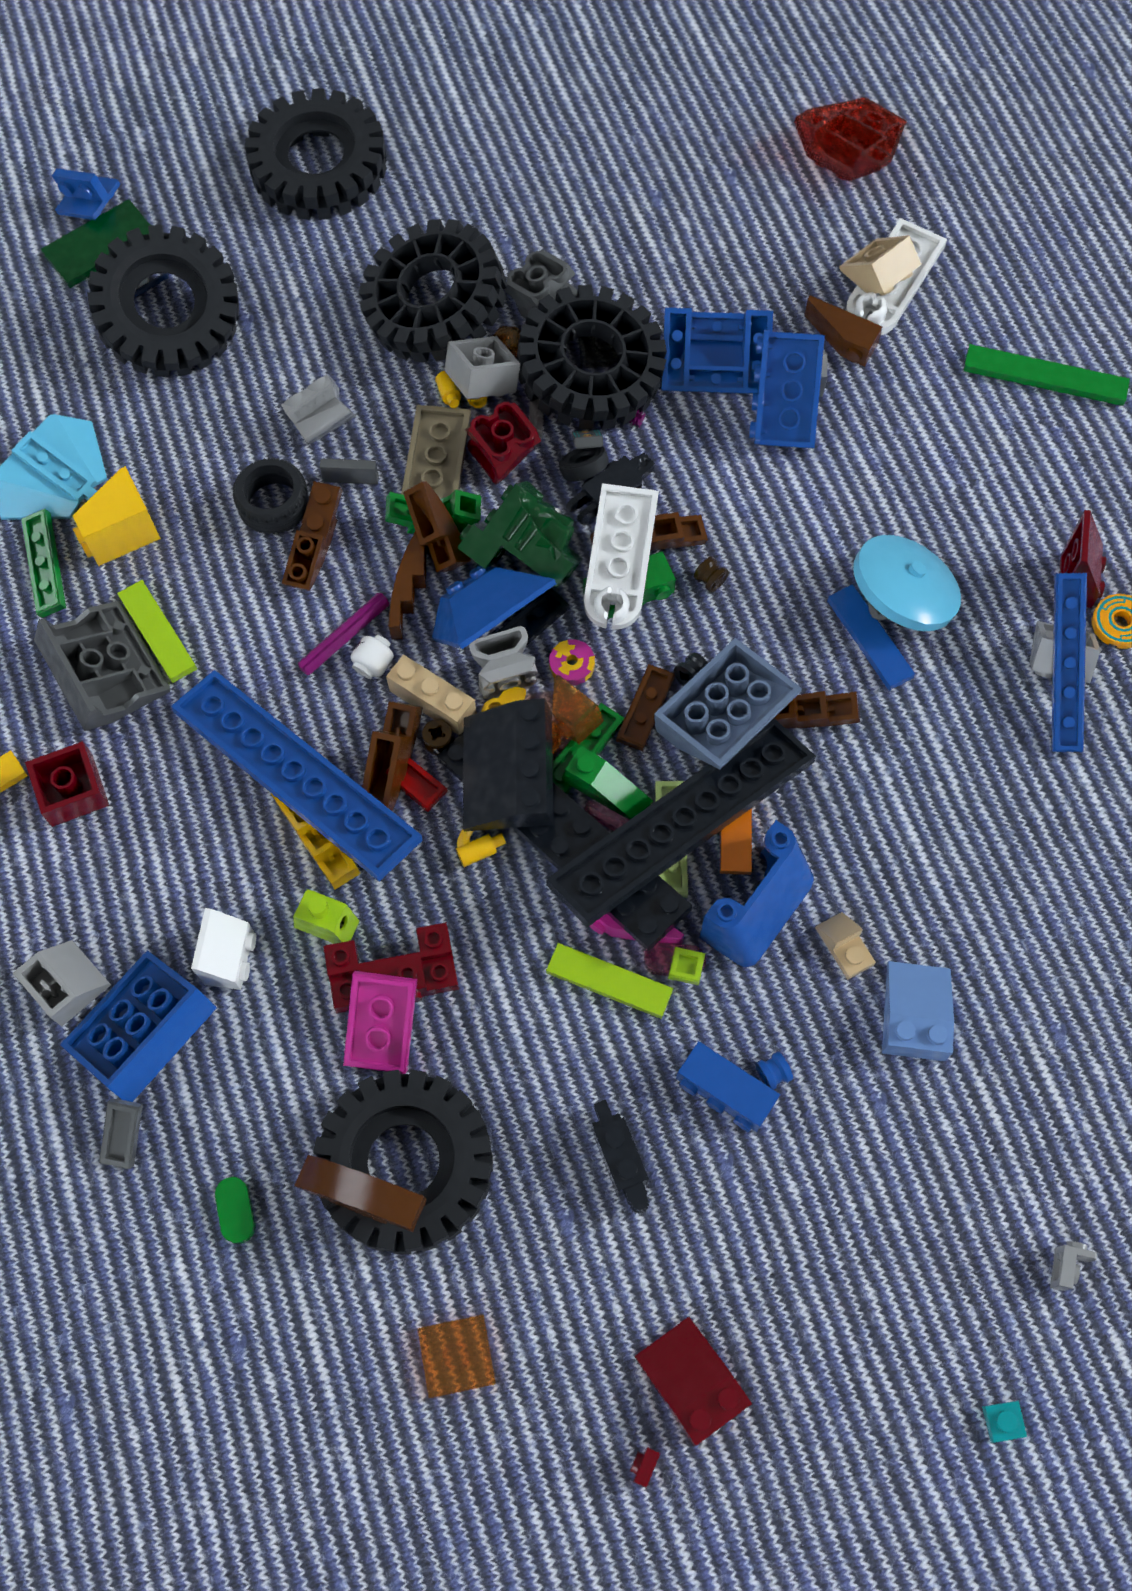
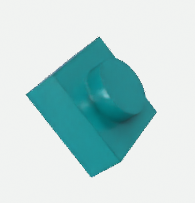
M1019 1401L982 1407L991 1443L1027 1437Z

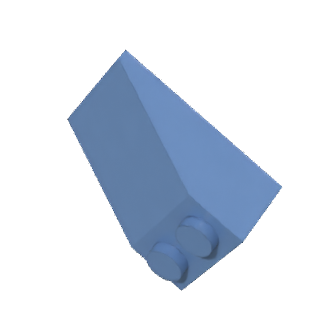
M888 961L882 1054L946 1061L953 1054L954 1039L951 969Z

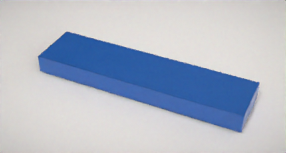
M853 584L828 596L827 602L889 691L914 678V671L879 621L871 616L869 607Z

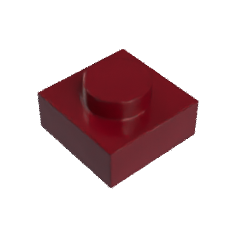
M646 1447L644 1454L639 1451L637 1452L630 1472L635 1474L633 1482L647 1488L660 1453Z

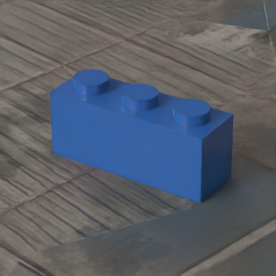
M700 1041L697 1042L676 1077L680 1081L679 1086L684 1091L694 1096L698 1093L707 1099L706 1104L710 1108L721 1114L723 1111L734 1117L733 1122L737 1126L748 1132L751 1129L758 1132L781 1095Z

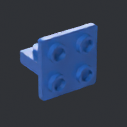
M57 168L52 177L57 183L60 192L65 196L55 211L58 215L95 220L101 214L108 201L114 196L120 186V182L118 179L99 177L93 173Z

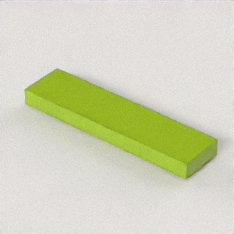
M143 580L117 593L172 683L197 670L194 661Z
M560 943L557 944L546 969V973L660 1019L664 1015L673 992L672 987Z

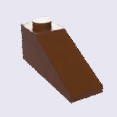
M811 295L807 300L804 315L821 335H825L827 342L840 356L848 359L850 362L866 366L879 343L883 326Z

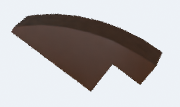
M396 701L388 702L383 730L372 731L362 788L391 811H393L401 791V782L404 781L408 760L413 753L423 707Z
M311 1155L307 1156L294 1185L296 1188L383 1224L389 1222L410 1232L414 1231L426 1202L425 1197L366 1173Z

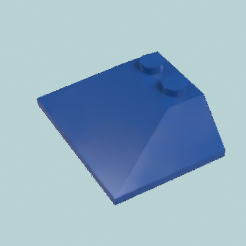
M665 307L664 340L667 352L664 358L666 363L662 375L661 391L758 393L759 382H754L755 365L761 364V354H756L757 337H763L764 330L772 332L773 311L746 310L745 313L692 312V308Z
M478 566L469 573L471 577L463 582L460 580L454 582L446 588L447 593L440 597L432 638L435 642L463 649L557 583L553 578L491 566L485 569L482 566Z

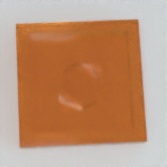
M484 1314L417 1328L429 1399L496 1385Z

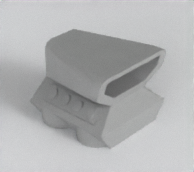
M328 374L315 380L307 388L294 394L281 404L287 416L309 445L356 417L339 400V388Z
M518 626L484 636L469 644L472 657L482 668L478 677L479 692L482 693L484 699L498 698L504 690L514 687L527 689L537 683L536 675L538 671L535 665V657L523 654L528 642L527 631L524 627Z

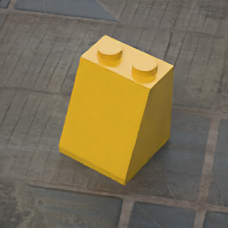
M126 466L120 468L72 515L77 524V527L72 529L79 543L82 545L87 557H94L98 566L161 539Z

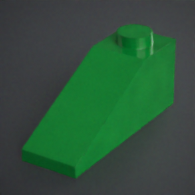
M581 745L566 767L561 779L628 821L649 807L653 802L650 797L606 760Z

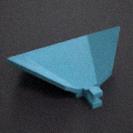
M56 414L49 415L33 432L29 431L11 450L12 454L0 466L1 520H21L35 512L46 509L51 513L52 519H71L84 498L88 501L97 492L94 488L108 479L92 421Z

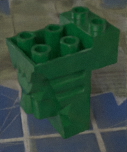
M528 481L516 483L514 486L510 484L501 496L503 500L501 506L498 509L493 508L485 521L475 522L472 526L467 525L459 536V539L462 541L457 547L484 569L498 563L506 550H508L539 575L553 578L557 583L554 585L556 588L568 581L583 560L582 557L575 553L574 549L568 546L575 530L573 527L574 520L558 513L554 506L543 501L544 495Z

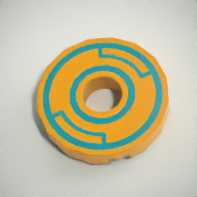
M1120 593L1108 595L1095 608L1091 625L1094 633L1103 643L1107 645L1112 644L1119 649L1132 648L1131 595ZM1114 617H1123L1126 619L1128 626L1118 625Z

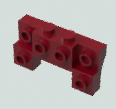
M447 922L416 928L420 952L359 963L357 945L354 940L323 946L335 1012L349 1011L352 974L354 971L417 979L415 1003L421 1001L424 996L459 990Z

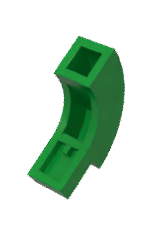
M455 489L452 494L440 499L451 515L459 532H462L467 525L472 526L475 522L479 523L481 521L480 495ZM390 492L386 497L385 522L408 527L407 533L414 534L415 527L405 496Z

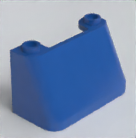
M777 820L767 831L764 837L765 847L760 853V857L767 864L762 882L744 906L731 898L717 900L705 914L699 936L701 940L742 967L754 966L761 959L808 894L814 882L813 873L794 833Z

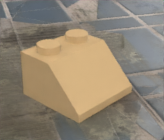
M908 235L876 238L840 265L839 268L843 274L864 292H874L882 296L893 291L894 285L899 281L910 278L913 275V271L922 264L911 237Z

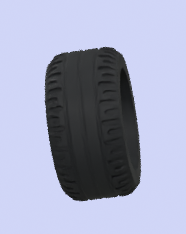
M264 458L263 460L254 461V463H250L246 468H243L235 479L233 486V499L239 516L248 527L259 533H284V531H289L288 529L296 527V524L303 520L309 499L308 489L302 473L288 461L280 460L279 458ZM283 484L293 489L290 498L276 508L261 509L250 504L254 493L263 486Z

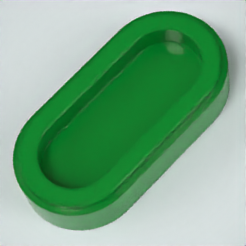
M228 1177L223 1179L215 1190L220 1229L226 1240L234 1244H242L253 1236L256 1227L250 1192L244 1181L237 1177Z

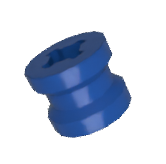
M779 1051L773 1053L771 1059L767 1061L760 1060L755 1063L760 1079L773 1090L777 1088L779 1083H788L793 1080L792 1071L786 1059Z

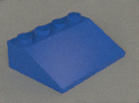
M147 950L60 1045L119 1098L133 1102L217 1007L194 985Z

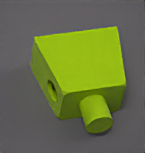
M309 889L305 891L293 916L294 928L334 944L351 941L360 922L345 903ZM341 921H343L344 924H343L342 928L340 929V923H341Z

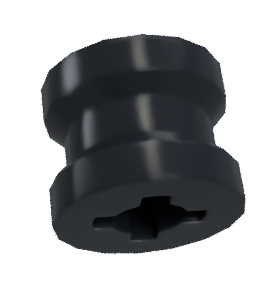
M690 653L685 658V662L679 663L674 668V675L677 681L684 686L708 662L700 654Z

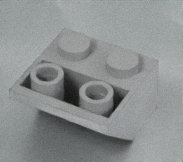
M73 940L37 952L13 972V975L47 1015L61 1027L111 986L108 980Z

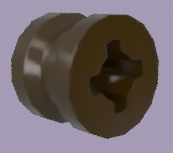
M710 556L698 566L693 577L698 582H703L705 588L712 593L726 581L729 571L725 567H719L717 560Z
M431 720L423 727L424 745L432 755H438L453 741L451 728L443 720Z

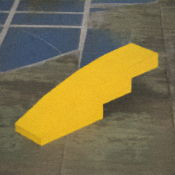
M270 793L334 890L361 874L350 857Z

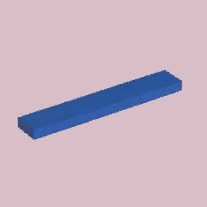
M1055 573L1051 752H1084L1087 573Z

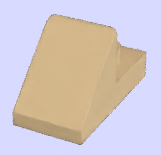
M843 912L815 927L847 980L875 965L874 958L860 938L863 929Z

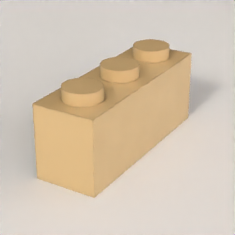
M404 654L386 675L390 692L411 705L423 707V713L434 720L445 721L449 724L451 731L458 735L463 733L464 718L477 714L475 699Z

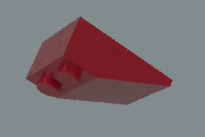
M1084 510L1061 553L1059 572L1087 573V608H1092L1097 598H1102L1105 582L1101 581V573L1104 572L1106 566V556H1102L1103 543L1090 510Z
M690 1317L684 1319L634 1356L693 1446L700 1444L752 1404L732 1373Z

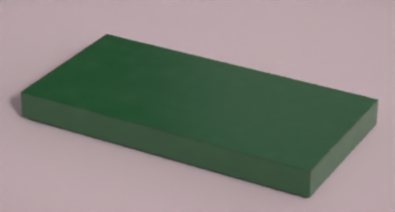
M127 199L99 215L95 220H90L41 248V252L70 289L89 278L91 271L96 272L94 262L101 252L106 255L109 254L108 244L119 237L124 243L128 240L126 232L138 227L142 235L149 234L148 225L150 224L130 199Z

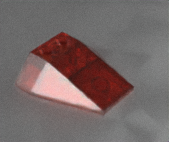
M866 97L810 108L796 116L794 120L806 156L815 161L817 166L827 168L835 173L838 178L847 181L878 172L890 164L907 120Z

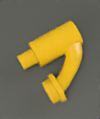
M442 371L435 378L442 400L451 408H457L461 399L460 390L447 373ZM488 396L467 400L474 408H482L486 405Z
M462 829L457 839V848H455L462 866H469L496 854V848L506 844L503 834L500 833L493 837L487 834L470 842L474 831L464 832Z

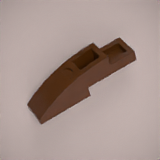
M316 481L313 482L300 531L296 530L282 585L306 591L311 590L324 563L338 521L335 516L342 495L341 487Z
M678 512L655 515L650 553L652 550L705 545L708 538L702 516L679 517ZM594 532L591 533V535H590L592 544H593Z

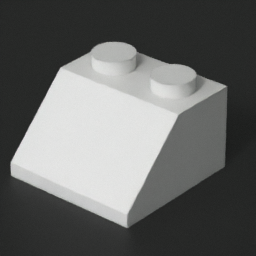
M205 908L191 969L204 985L241 990L243 981H247L249 977L250 963L247 960L249 951H254L256 933H254L250 924L244 920Z

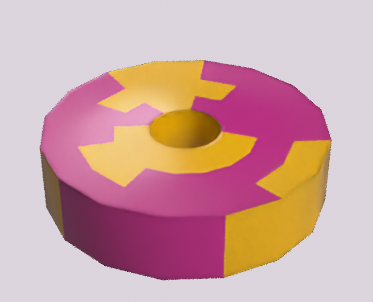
M567 639L559 642L552 649L549 655V668L553 677L560 683L579 685L586 682L592 676L595 669V655L585 642L577 639ZM569 660H575L577 663L574 665H570L567 662Z

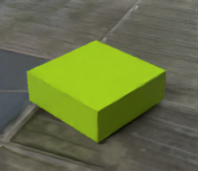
M675 947L668 979L699 986L705 953Z

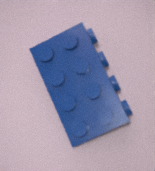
M764 330L763 337H757L756 354H761V364L755 365L754 382H759L758 393H753L751 410L757 411L756 422L750 421L749 438L754 439V445L815 448L825 335L770 332V330Z

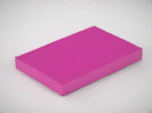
M360 971L353 972L343 1066L386 1072L399 1070L401 1074L407 1073L417 979Z

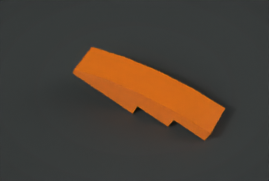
M752 808L720 831V874L751 875Z

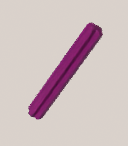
M381 592L374 595L298 662L300 670L306 675L312 674L389 606L386 596Z

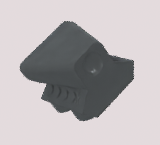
M541 249L540 251L530 253L526 257L525 265L522 268L509 272L506 278L507 289L504 290L515 301L520 315L526 319L532 307L538 309L539 300L548 294L555 299L557 290L570 287L573 295L576 296L577 289L568 282L575 275V272L567 262Z

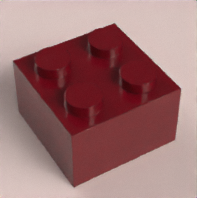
M83 741L25 762L41 815L52 827L110 806L93 754Z

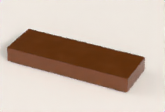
M648 664L616 737V742L644 752L655 726L654 713L664 705L675 680L674 673Z

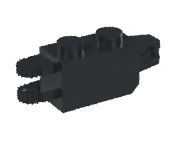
M645 453L631 460L623 456L618 461L610 462L601 473L586 479L582 485V491L567 502L566 509L572 513L586 505L587 507L577 516L579 523L585 524L597 516L602 483L642 489V481L654 470L655 463Z
M605 1099L593 1104L598 1118L597 1122L592 1123L594 1128L593 1135L617 1197L624 1194L628 1205L631 1206L632 1212L638 1215L640 1213L643 1214L648 1209V1203L650 1202L645 1189L649 1178L625 1118H621L620 1113L612 1115Z

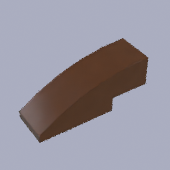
M423 481L404 491L403 493L420 546L429 547L436 572L452 571L471 562L470 557L457 548L462 541L459 539L460 532L448 510L428 482Z

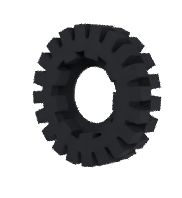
M312 89L311 99L307 100L304 90L291 93L293 104L290 105L282 96L272 101L274 111L264 107L257 114L259 122L252 121L248 129L249 137L245 138V155L251 179L257 193L262 194L263 200L269 206L273 207L277 204L278 212L290 216L295 209L298 219L310 220L313 209H317L319 220L331 219L330 207L335 206L340 216L352 212L350 200L361 207L369 200L368 192L375 194L381 186L380 178L384 179L387 169L383 131L380 122L376 121L375 113L369 107L364 109L363 102L352 96L346 101L344 92L333 90L327 100L325 89ZM312 133L313 137H329V134H332L341 141L344 147V154L339 164L333 169L323 173L310 174L298 170L291 164L288 157L289 149L304 139L303 135Z
M148 225L149 234L142 235L139 227L126 232L128 240L124 243L117 237L108 244L109 254L106 255L101 252L94 262L96 272H90L88 280L90 292H87L88 303L101 341L107 349L112 348L114 357L124 364L128 361L132 362L133 369L144 374L147 373L148 368L154 369L155 376L169 377L170 370H177L178 376L192 374L191 367L197 365L202 370L212 364L211 356L215 354L217 357H220L227 349V340L233 339L237 329L236 320H239L237 284L234 282V274L229 263L224 264L223 254L214 245L208 248L206 239L194 232L191 238L186 237L184 228L171 226L170 233H163L162 225ZM158 273H169L183 279L190 286L194 295V308L188 319L180 325L170 328L156 327L143 320L135 308L134 296L137 287L145 278Z
M410 1069L409 1074H401L399 1070L383 1072L382 1078L374 1080L370 1076L358 1082L359 1088L353 1093L347 1090L336 1101L339 1106L333 1113L328 1111L321 1124L323 1128L321 1137L316 1136L313 1150L316 1157L370 1175L368 1157L375 1140L392 1127L410 1125L424 1130L435 1141L439 1152V1168L431 1184L418 1193L425 1197L426 1202L413 1232L389 1222L383 1224L320 1197L324 1208L328 1210L331 1218L348 1235L367 1247L381 1252L391 1251L394 1254H412V1251L417 1250L425 1252L439 1247L438 1244L446 1239L448 1241L452 1240L462 1232L461 1228L468 1221L471 1223L480 1211L479 1206L483 1198L486 1199L491 1185L490 1176L491 1172H493V1154L486 1125L479 1110H476L472 1100L461 1089L459 1091L456 1090L451 1082L439 1076H436V1078L429 1077L424 1071Z

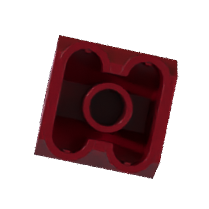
M515 402L499 403L495 407L494 413L489 416L479 415L475 417L471 422V426L465 429L471 437L467 444L469 452L494 484L500 483L534 449V446L541 442L536 428Z

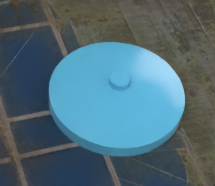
M880 535L868 540L857 553L853 564L857 585L868 602L891 621L913 630L935 631L945 627L959 611L961 593L955 577L939 557L919 543L900 536Z

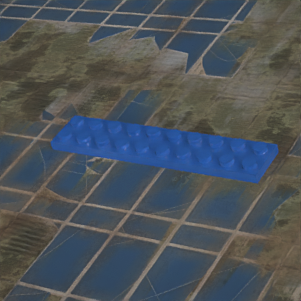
M213 670L171 705L173 713L376 880L381 881L423 841L422 835L216 670Z

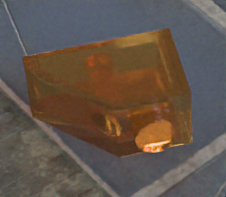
M560 675L554 678L552 713L557 723L555 728L563 738L568 739L570 737L577 744H580L604 722L598 705Z

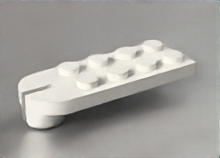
M901 218L888 237L910 235L922 265L913 271V275L910 278L895 284L894 290L886 295L881 296L874 292L866 293L859 286H856L846 306V311L883 326L881 335L890 332L895 327L947 242L946 238Z
M602 483L584 595L586 615L599 627H607L610 604L615 605L612 620V629L615 630L632 625L641 613L659 491Z

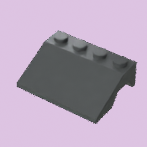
M120 601L89 607L75 620L52 625L45 618L38 620L34 641L84 731L111 724L170 692L171 689Z

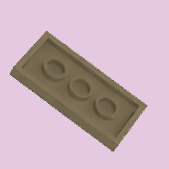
M428 405L416 406L401 495H404V491L423 481L428 482L440 499L449 496L455 489L460 490L468 433L465 429L470 426L471 409Z

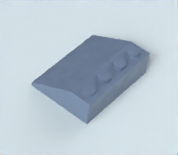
M734 638L654 713L656 732L677 749L721 769L802 691V688L738 639Z

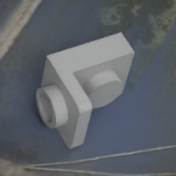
M1067 1241L1066 1245L1056 1247L1050 1288L1060 1291L1073 1289V1285L1077 1284L1080 1276V1266L1076 1264V1261H1094L1097 1259V1252L1087 1250L1088 1245L1075 1241Z

